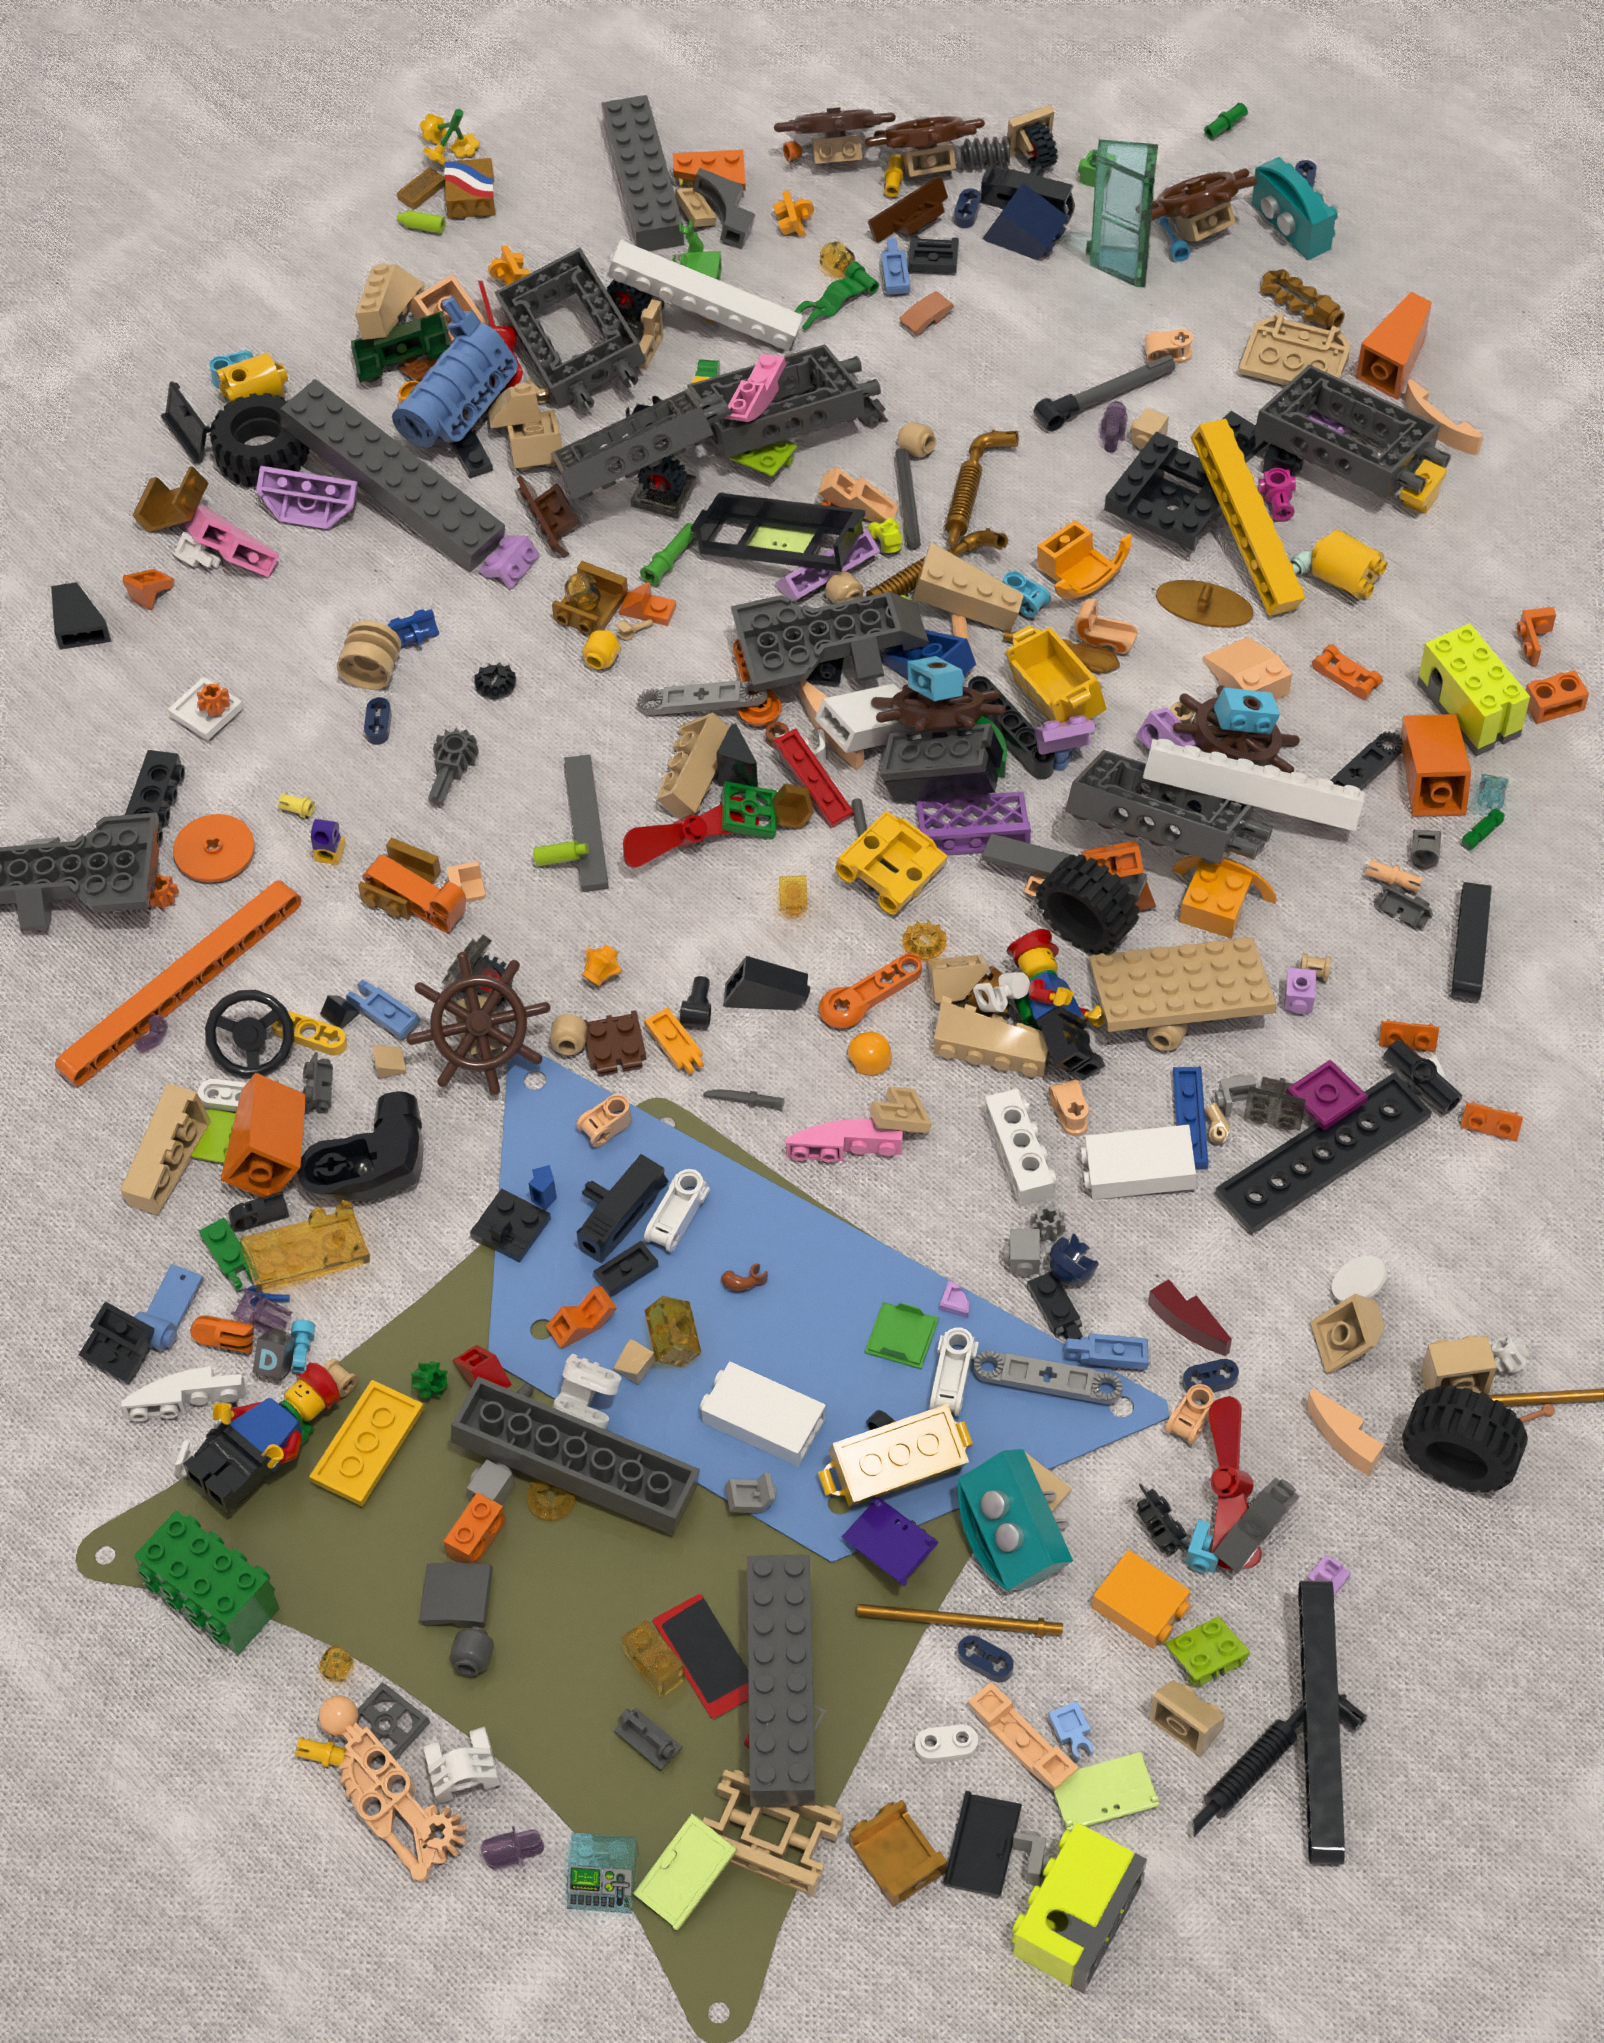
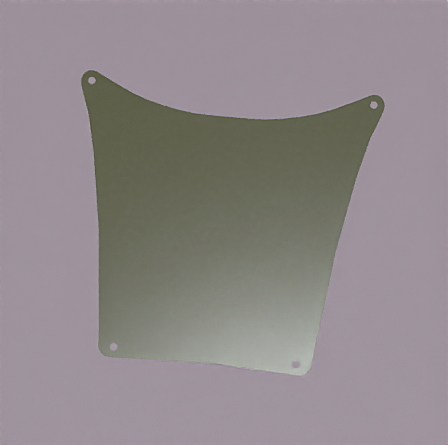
M656 1097L636 1105L637 1108L659 1120L664 1117L673 1119L675 1129L869 1235L816 1201L676 1103L665 1098ZM481 1244L419 1300L340 1361L341 1367L350 1374L354 1373L358 1376V1383L349 1395L340 1397L341 1401L339 1403L335 1402L329 1410L323 1409L311 1421H306L314 1430L309 1434V1439L300 1447L298 1457L295 1460L281 1464L266 1478L263 1477L259 1484L229 1513L212 1500L208 1493H204L189 1480L188 1477L180 1479L169 1488L116 1516L86 1536L77 1549L76 1564L78 1571L86 1578L95 1581L146 1589L142 1584L144 1581L143 1577L136 1570L138 1565L134 1555L175 1510L184 1516L190 1514L201 1524V1529L207 1533L213 1531L224 1541L223 1545L229 1550L236 1548L247 1558L246 1562L252 1567L258 1565L270 1575L269 1581L275 1589L274 1595L280 1608L270 1620L289 1626L331 1645L370 1666L418 1699L469 1738H471L469 1731L485 1726L494 1757L520 1776L555 1810L587 1846L603 1868L632 1870L631 1896L624 1895L625 1888H623V1897L628 1899V1905L638 1918L692 2029L699 2038L707 2043H728L741 2036L752 2020L778 1933L797 1890L728 1863L680 1930H674L673 1925L633 1894L691 1814L698 1816L702 1821L705 1817L715 1822H720L729 1802V1799L718 1796L717 1787L722 1781L724 1770L731 1772L739 1770L750 1776L749 1748L744 1746V1740L749 1734V1700L712 1719L655 1626L653 1619L688 1599L702 1594L748 1669L747 1556L810 1555L813 1704L826 1710L814 1733L815 1805L835 1807L921 1637L930 1624L857 1616L858 1604L938 1611L973 1551L965 1535L959 1509L921 1524L918 1527L936 1539L938 1545L906 1579L907 1585L902 1586L859 1552L833 1563L829 1562L750 1514L730 1512L728 1501L699 1484L672 1536L508 1467L512 1471L515 1487L502 1504L506 1523L478 1562L479 1564H487L493 1567L486 1625L471 1626L480 1627L487 1632V1635L494 1642V1650L489 1666L485 1671L478 1673L476 1676H466L457 1672L450 1661L449 1655L456 1634L470 1627L458 1628L453 1623L424 1626L419 1620L427 1564L456 1562L447 1557L443 1541L470 1503L467 1487L470 1484L471 1475L477 1467L481 1468L486 1460L494 1464L497 1463V1461L451 1443V1424L472 1388L452 1360L475 1345H479L486 1350L489 1347L495 1250ZM539 1320L535 1322L531 1327L532 1336L538 1340L549 1338L551 1333L546 1327L549 1321ZM439 1362V1370L448 1372L446 1374L448 1387L440 1391V1397H419L420 1390L411 1389L413 1385L411 1373H414L419 1368L418 1363ZM504 1370L512 1384L507 1389L517 1392L526 1382ZM371 1380H374L423 1403L425 1409L362 1507L312 1483L309 1476ZM531 1386L534 1392L529 1398L553 1407L555 1399ZM833 1495L828 1501L829 1509L835 1514H845L851 1509L847 1504L845 1496ZM103 1546L112 1547L115 1551V1558L109 1564H100L95 1559L97 1550ZM636 1707L682 1746V1749L662 1770H659L614 1732L622 1722L620 1716L626 1709L633 1711ZM813 1708L814 1726L822 1713ZM741 1793V1799L736 1809L751 1815L754 1807H750V1797ZM762 1813L752 1836L779 1847L789 1823ZM800 1817L796 1833L811 1838L817 1823ZM731 1821L724 1837L741 1843L740 1838L745 1826ZM790 1845L784 1860L800 1866L805 1850ZM617 1873V1875H616V1881H617V1876H618L619 1874H622V1875L624 1876V1882H625V1875H624L623 1873ZM619 1876L618 1881L623 1882V1877ZM722 2002L728 2006L730 2015L724 2023H714L708 2017V2010L712 2004Z

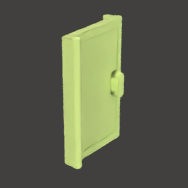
M759 526L747 546L803 553L816 532Z
M1141 1752L1078 1769L1056 1790L1053 1789L1065 1828L1069 1831L1073 1830L1076 1822L1087 1827L1159 1806L1158 1795L1155 1793Z
M691 1814L633 1894L673 1925L674 1930H680L738 1849L705 1824L698 1816Z

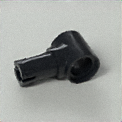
M704 976L694 978L691 995L687 1001H682L680 1010V1023L682 1026L709 1028L711 1003H709L707 996L710 980Z

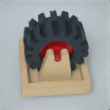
M1051 105L1037 108L1030 113L1016 116L1008 121L1007 139L1009 141L1010 158L1024 153L1031 167L1035 168L1036 165H1040L1041 169L1057 163L1058 155L1056 153H1058V150L1055 148L1056 142L1052 134L1055 111Z

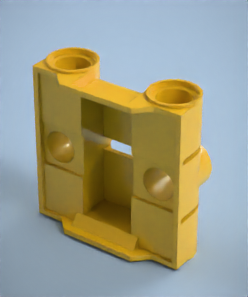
M886 810L838 857L835 869L839 877L844 881L852 883L859 877L880 893L878 902L885 912L895 915L911 898L920 895L923 886L947 863L948 856L937 848L935 842L904 818H897ZM885 860L897 869L898 872L895 874L879 861Z

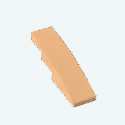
M806 680L800 681V699L817 730H824L815 720V717L823 699L828 697ZM824 730L825 740L839 756L855 770L864 765V749L845 753Z

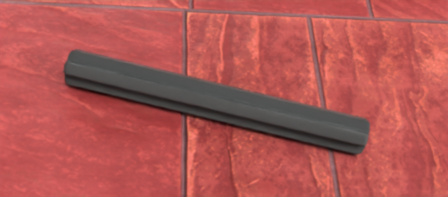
M898 448L895 451L907 547L909 549L919 548L921 540L909 452L905 448Z

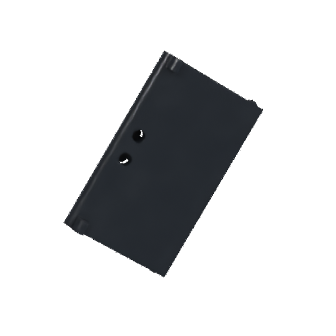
M171 381L168 389L166 412L161 414V418L195 464L203 462L206 435L212 429L204 425L180 392V385L177 382Z
M965 1791L943 1881L944 1886L991 1895L995 1899L1001 1897L1013 1847L1014 1832L1017 1829L1022 1804L973 1795L970 1791Z

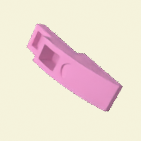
M761 354L748 380L740 382L728 405L731 415L724 417V419L749 422L765 411L779 390L777 381L786 366L785 357Z
M846 1119L827 1122L799 1131L786 1138L787 1158L799 1161L813 1159L824 1162L844 1161L845 1152H852L854 1154L877 1153L884 1156L902 1155L903 1131L875 1129L873 1119Z

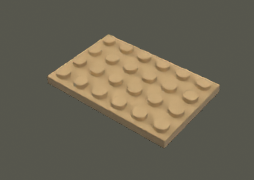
M1238 938L1235 940L1183 944L1172 947L1128 950L1126 952L1109 953L1106 955L1104 953L1089 955V966L1108 1032L1276 1013V1001L1254 938Z

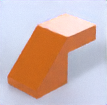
M594 1286L579 1306H562L546 1327L559 1347L566 1348L600 1329L617 1307L602 1286Z

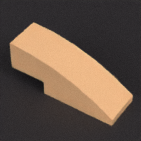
M839 467L824 473L818 494L839 507L865 510L864 519L879 524L883 523L887 518L895 519L899 506L863 477L855 481Z
M1312 1388L1309 1392L1306 1407L1313 1421L1326 1440L1342 1457L1369 1476L1381 1459L1384 1444L1362 1432L1364 1419Z

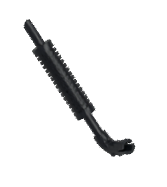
M1338 1693L1339 1718L1355 1732L1359 1729V1725L1362 1726L1368 1715L1346 1699L1347 1695ZM1302 1700L1300 1701L1301 1706L1286 1722L1277 1719L1203 1797L1206 1806L1193 1819V1837L1215 1815L1224 1818L1277 1760L1281 1758L1289 1747L1298 1740L1295 1730L1303 1722Z

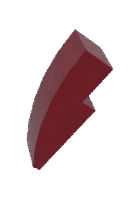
M1170 1279L1150 1290L1148 1305L1172 1329L1207 1350L1223 1356L1230 1353L1231 1337L1197 1295L1186 1301Z

